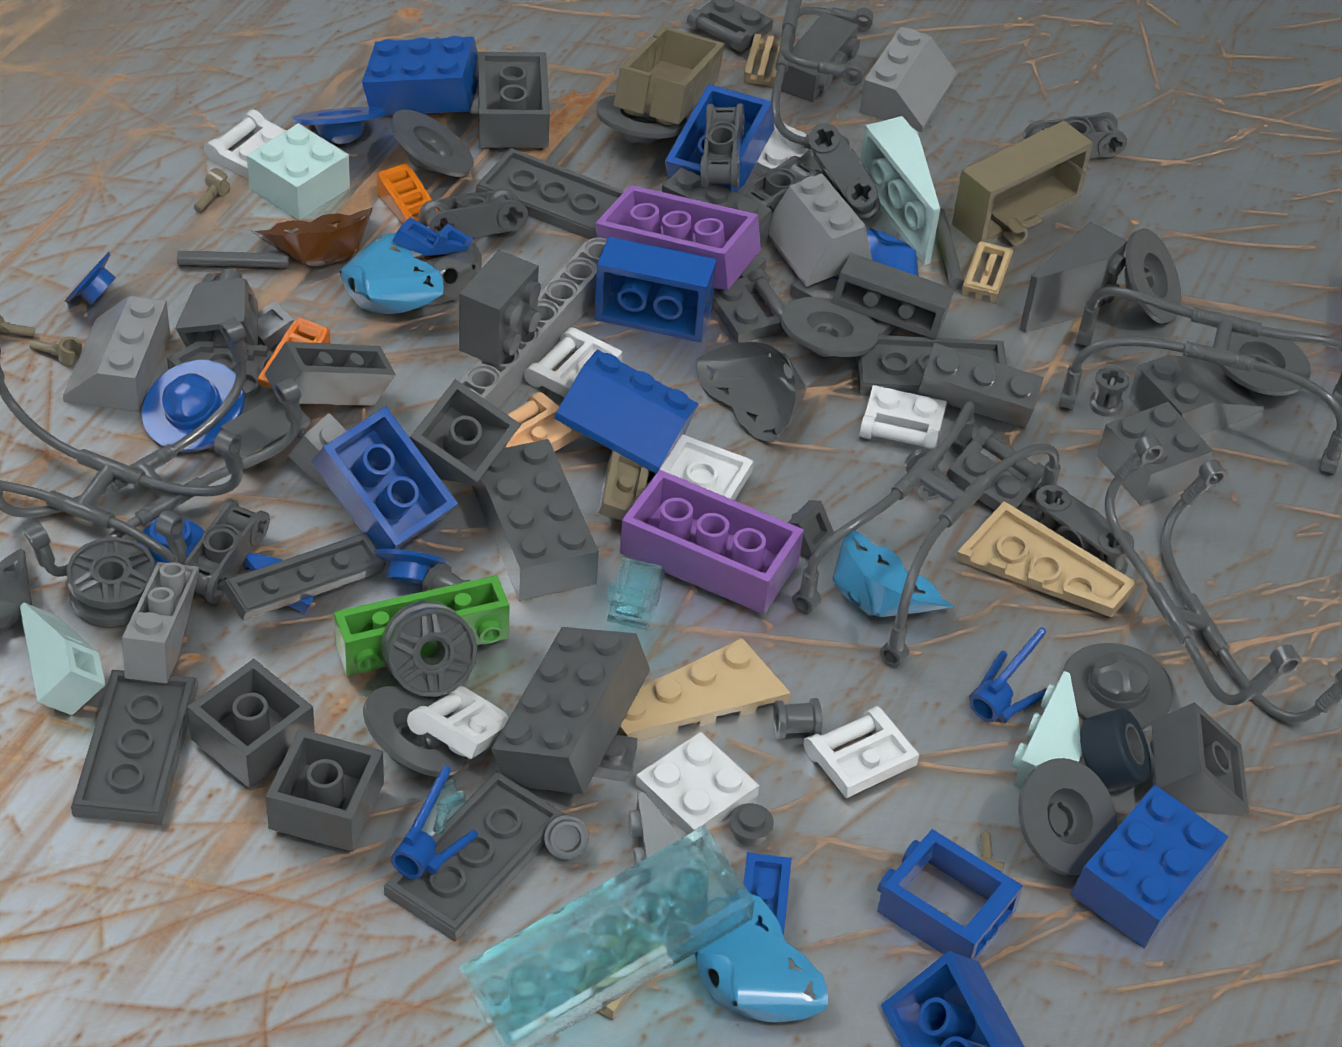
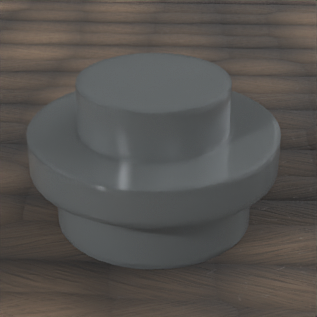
M754 803L742 804L736 807L730 815V830L735 839L743 845H759L773 831V817L761 805Z
M573 815L555 817L548 823L544 832V843L547 850L554 857L562 860L577 858L585 851L589 842V832L586 825Z

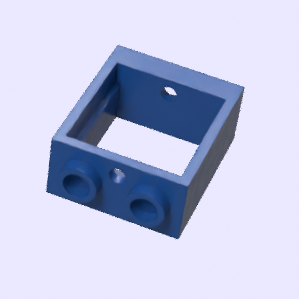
M931 829L921 842L914 840L909 845L902 858V864L898 869L890 868L880 880L877 891L881 895L877 912L943 955L948 951H952L976 960L1015 913L1023 885ZM927 863H930L987 899L986 903L966 927L906 890V887Z

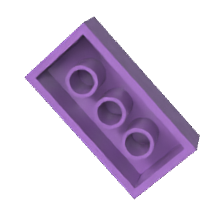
M630 185L595 223L597 238L608 239L609 236L717 259L714 288L729 290L761 251L758 214Z
M659 470L622 519L620 553L764 615L800 561L804 529L663 470Z

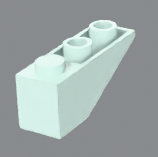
M23 602L20 605L37 702L49 708L73 715L105 686L99 652L58 616Z
M1063 671L1057 686L1048 685L1041 703V707L1045 711L1043 715L1034 714L1026 735L1031 740L1028 745L1021 743L1018 747L1012 763V767L1018 769L1015 787L1021 789L1024 780L1032 769L1048 760L1067 758L1081 762L1080 723L1070 673Z

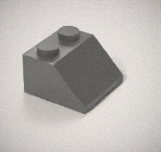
M455 379L416 428L410 439L441 480L477 485L520 428L521 424Z
M1195 702L1151 721L1153 740L1150 742V748L1155 762L1154 785L1164 790L1193 812L1243 816L1249 813L1242 745Z

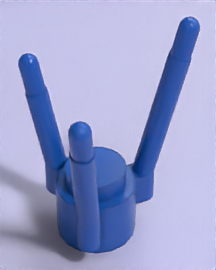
M1039 628L998 678L994 679L1007 658L1006 651L999 653L980 685L969 696L970 706L978 717L987 722H994L999 718L1002 722L1006 723L1014 714L1043 699L1047 688L1011 705L1013 690L1007 683V680L1046 634L1045 628Z
M448 765L442 768L412 827L391 856L393 867L407 878H420L425 870L431 874H436L444 862L478 837V832L471 830L437 855L435 840L428 833L421 831L451 772V768Z

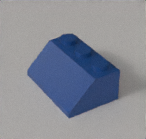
M597 349L581 368L557 410L554 419L657 474L681 436L685 435L699 403L690 399L684 392L671 389L654 380L650 374L637 371L620 362L616 356L603 353Z
M952 951L945 953L881 1004L901 1047H1024L980 963Z

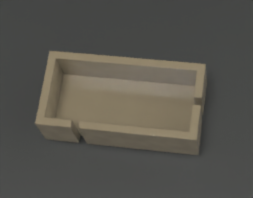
M661 26L653 34V37H650L620 67L613 106L623 108L626 113L635 116L643 115L644 112L650 113L649 116L656 118L661 124L679 125L697 105L707 85H714L718 81L725 43Z
M1062 121L1049 128H1045L1031 137L1020 140L1004 150L995 152L977 163L968 165L962 169L952 225L977 245L979 241L989 243L1003 236L1004 230H1011L1007 226L1010 218L1015 217L1021 222L1036 215L1041 217L1081 197L1086 172L1082 169L1088 167L1093 142L1066 121Z

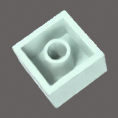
M299 123L247 155L249 189L297 220L306 217L350 188L349 154Z

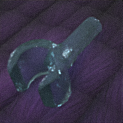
M454 778L445 782L436 800L438 812L433 831L436 834L444 832L451 809L466 802V795L463 790L458 792Z

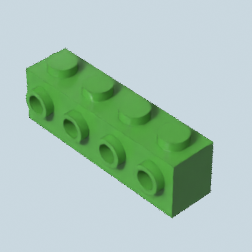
M494 575L334 611L335 645L346 676L386 667L381 653L382 634L390 619L398 611L407 605L419 601H436L452 608L473 630L477 645L491 644L498 640L509 638L510 605L498 576ZM437 640L428 641L422 646L421 657L431 656L436 651L438 646Z

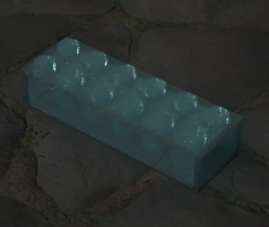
M703 825L460 966L462 980L501 1047H537L752 920L755 901L706 826Z

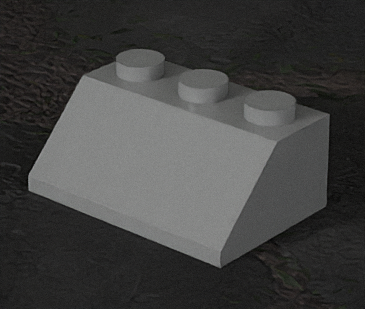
M900 27L864 79L860 112L883 120L903 116L912 128L922 132L955 81L957 72L931 36L919 33L915 29Z
M822 173L807 177L801 182L789 186L771 214L768 238L806 287L840 274L851 253L872 260L866 225Z
M128 296L97 317L65 389L63 401L140 412L170 336L167 301Z

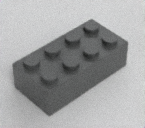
M549 439L504 448L477 485H472V488L518 600L524 601L597 584L599 551Z
M561 627L491 748L502 775L526 788L576 794L585 793L650 671L637 633Z

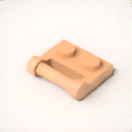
M537 392L528 397L527 403L507 414L519 422L521 426L505 448L549 439L555 452L581 437V433L554 419L559 406L542 392Z

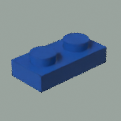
M747 852L742 893L760 896L775 915L784 935L792 858ZM741 902V905L748 904L747 902ZM758 916V921L755 925L768 931V928L762 924V917Z

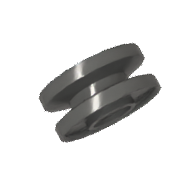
M120 537L100 538L83 545L71 556L66 567L70 605L80 618L90 624L103 627L128 625L154 571L155 561L153 556L141 544L134 540Z
M419 601L403 607L390 619L382 634L381 653L386 668L406 690L419 696L438 697L456 690L468 679L476 664L477 643L473 630L452 608L436 601ZM437 640L438 646L436 651L431 656L421 657L422 646L428 641Z

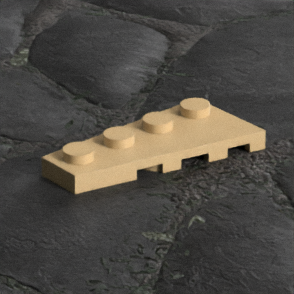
M1005 501L957 551L956 561L1109 617H1113L1133 594L1136 587V581Z
M741 638L642 686L617 734L638 738V741L678 732V726L699 723L702 726L716 722V717L734 712H738L739 716L754 713L758 706L774 703L775 701L782 700L784 704H789L791 692L748 643Z

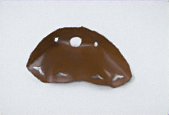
M372 207L352 215L340 213L326 214L312 222L300 220L280 222L270 230L252 232L300 263L319 267L346 260L353 253L358 252L372 213ZM337 221L340 222V223H338L337 228H336V227H333V226H331V225H327V224H326V223H332V224H334V223L337 222ZM296 228L299 229V230L295 231L293 234H290V233L284 231V230H290V231H291V230L296 229Z

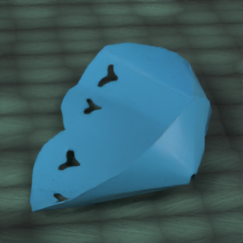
M396 233L381 235L369 243L339 273L346 291L360 308L379 314H396L427 305L443 295L444 285L440 271L428 263L414 258L410 249L393 242ZM393 244H395V248L398 249L400 252L390 250V248ZM414 266L418 267L419 270H422V271H424V272H420V271H415V272H414V271H413V270H414ZM427 276L431 277L430 283L433 284L434 287H430L427 284H423L426 281Z
M855 530L843 538L832 579L842 595L870 616L888 617L897 615L908 571H905L901 560L894 552L887 547L874 545L868 538ZM854 540H856L860 546L865 547L867 551L857 550L856 543ZM878 555L882 557L883 561L888 562L889 565L877 563ZM918 575L915 585L918 590L924 591L925 594H912L908 614L954 608L950 602L942 599L937 588L930 581Z
M730 893L717 909L694 949L699 976L712 998L743 1017L773 1023L808 1019L826 1010L828 994L823 974L813 966L803 953L785 942V937L778 920L762 898L749 893ZM735 899L739 903L747 902L748 904L734 907L733 900ZM758 916L762 917V924L768 928V931L755 925L758 921ZM788 959H792L794 965L801 968L802 971L789 969ZM710 968L715 969L719 974L718 987L711 982L708 976ZM809 981L812 982V993L816 996V1000L804 993ZM735 1001H737L738 1006L733 1005Z

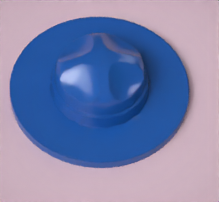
M351 107L320 110L295 115L292 117V121L294 124L315 125L320 137L333 144H346L353 142L362 135L365 120L385 116L386 109L382 107Z
M211 360L185 362L162 374L149 389L142 407V420L149 436L155 443L163 447L167 444L172 445L205 422L223 403L234 384L236 374L227 366ZM243 388L227 414L211 430L180 451V453L200 451L214 445L221 426L242 414L245 402Z

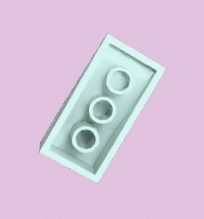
M903 116L865 125L860 160L877 187L880 210L906 243L916 250V255L924 265L930 264L940 206L919 135Z

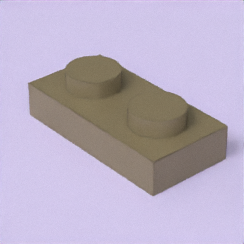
M612 451L608 461L598 513L622 521L645 490L649 469Z

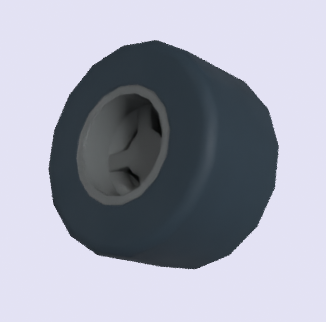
M1122 707L1083 720L1080 728V744L1086 766L1101 779L1109 792L1142 783L1149 778L1151 761L1148 744L1140 724L1129 710Z

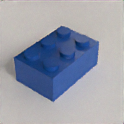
M450 36L448 38L435 39L421 37L414 40L386 39L376 41L362 80L368 106L385 108L386 115H394L399 110H412L420 113L470 111L478 86V51L474 37Z
M708 84L665 160L668 179L680 168L701 176V158L704 155L707 104H714L715 107H736L737 104H743L745 126L740 151L739 187L733 188L731 184H719L737 193L745 185L775 129L772 101Z
M608 236L597 264L594 320L701 343L712 312L717 259Z
M387 406L323 446L311 461L362 533H367L377 549H400L444 519L458 505L452 494Z
M1154 785L1084 866L1070 895L1145 949L1212 867L1229 836Z

